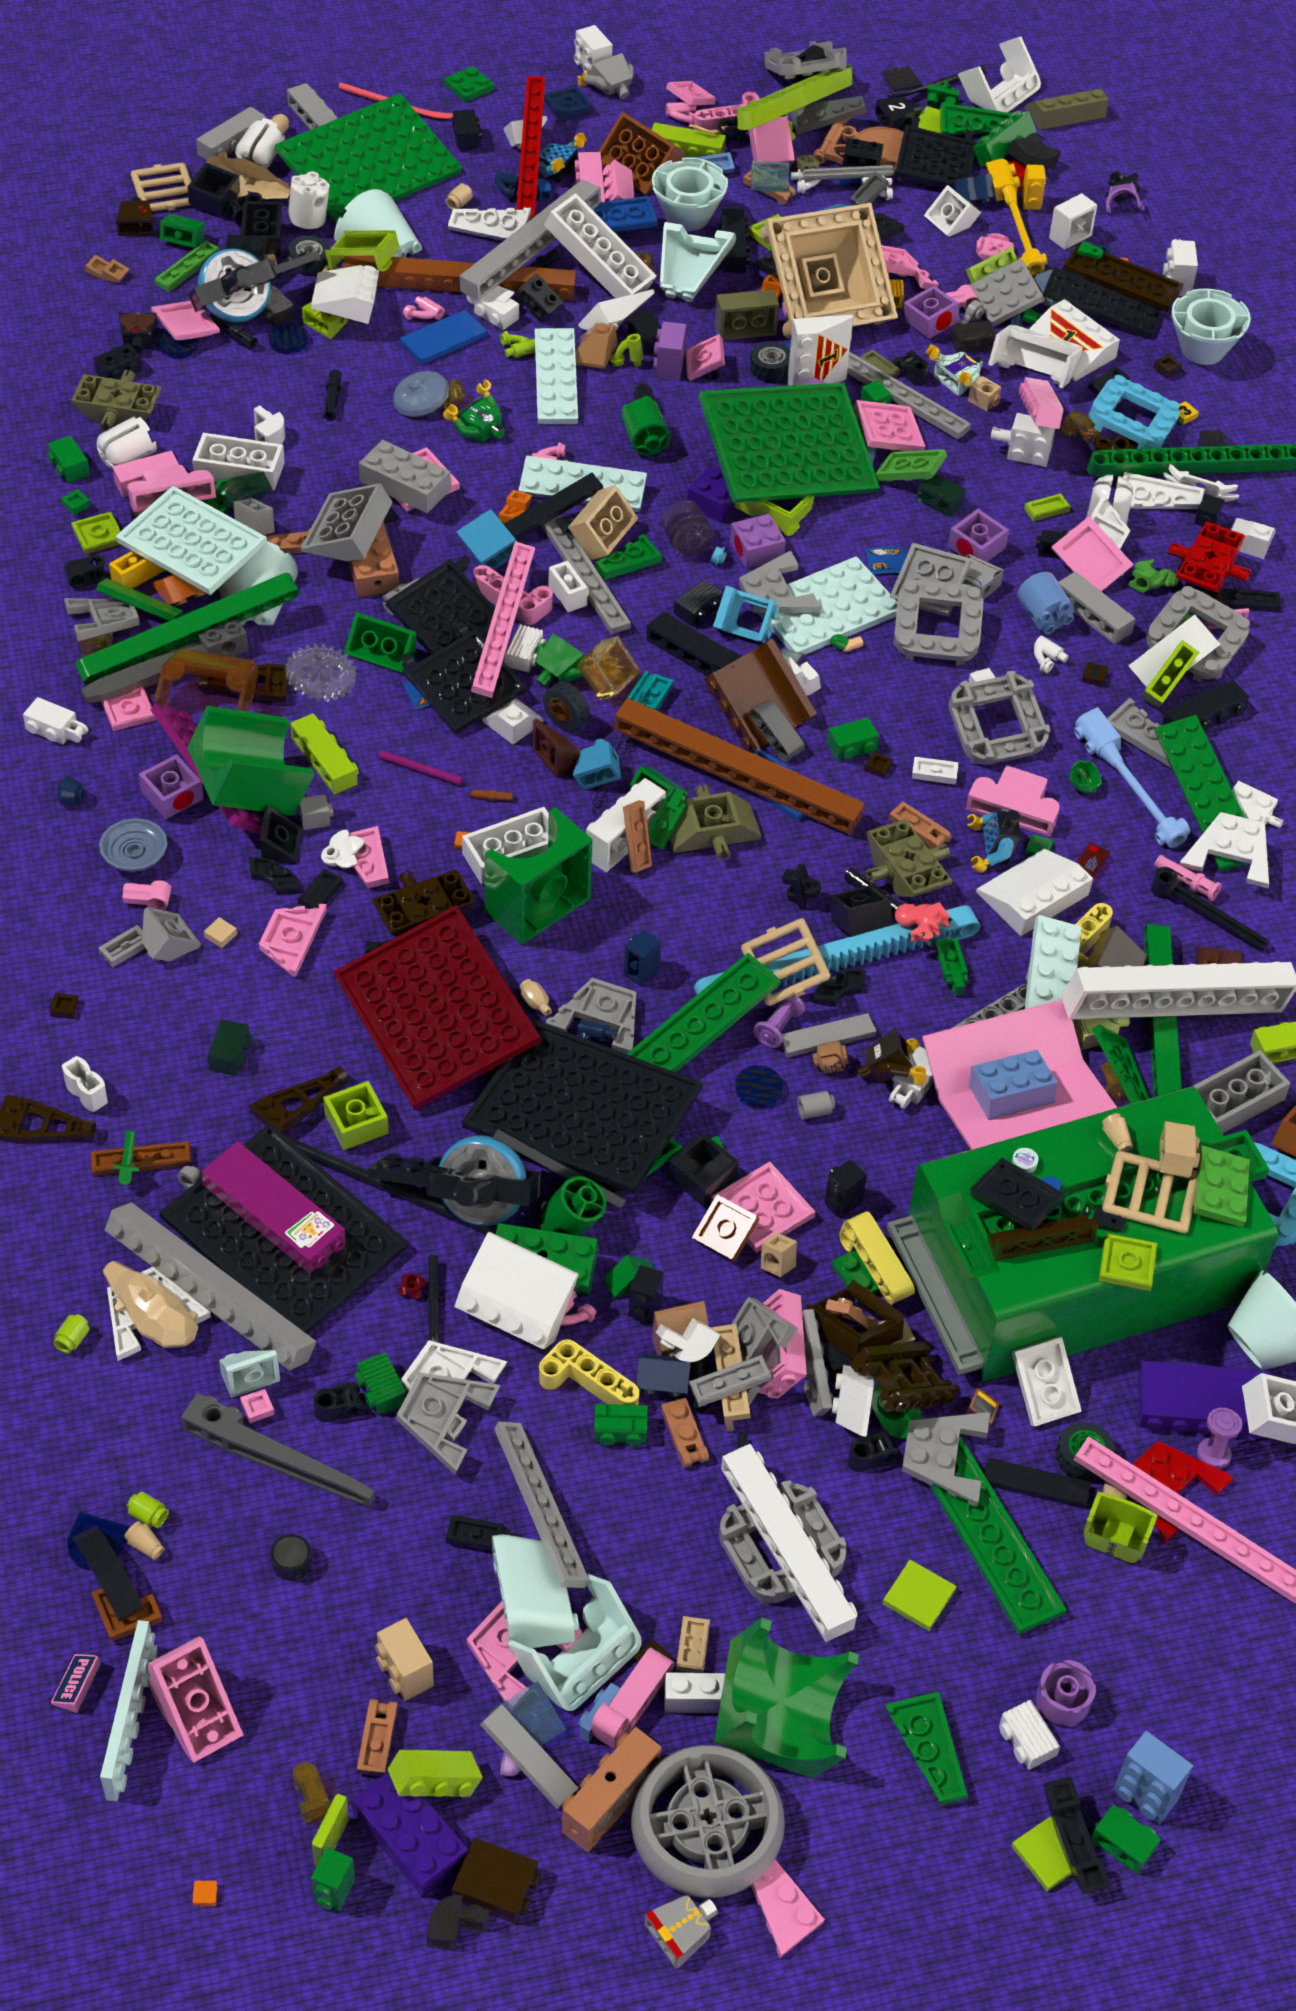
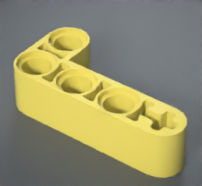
M1105 903L1094 905L1075 924L1081 926L1077 968L1085 966L1088 957L1084 954L1097 942L1101 932L1109 929L1113 910Z
M866 1211L844 1221L839 1233L843 1247L848 1252L856 1249L887 1302L892 1305L915 1294V1288L909 1275L873 1216Z
M572 1340L560 1341L540 1362L539 1382L547 1390L558 1388L569 1377L606 1404L639 1405V1388L633 1382ZM548 1372H553V1373H555V1374L549 1375V1374H546V1373H548ZM604 1383H610V1384H612V1385L605 1386V1385H603V1384H604Z

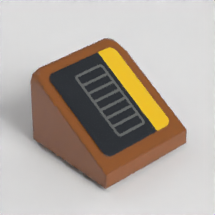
M976 1388L968 1414L990 1413L989 1425L991 1426L1000 1403L984 1391Z

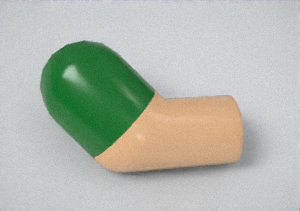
M834 634L830 639L831 644L843 652L863 646V640L860 636L849 639L841 634Z

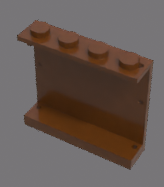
M773 638L704 678L707 689L717 700L719 709L724 712L729 721V726L739 737L741 746L751 753L768 743L751 720L749 713L751 709L764 701L772 700L793 728L817 714Z

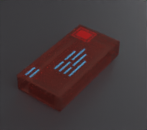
M1090 842L1076 863L1094 880L1109 858L1110 851Z

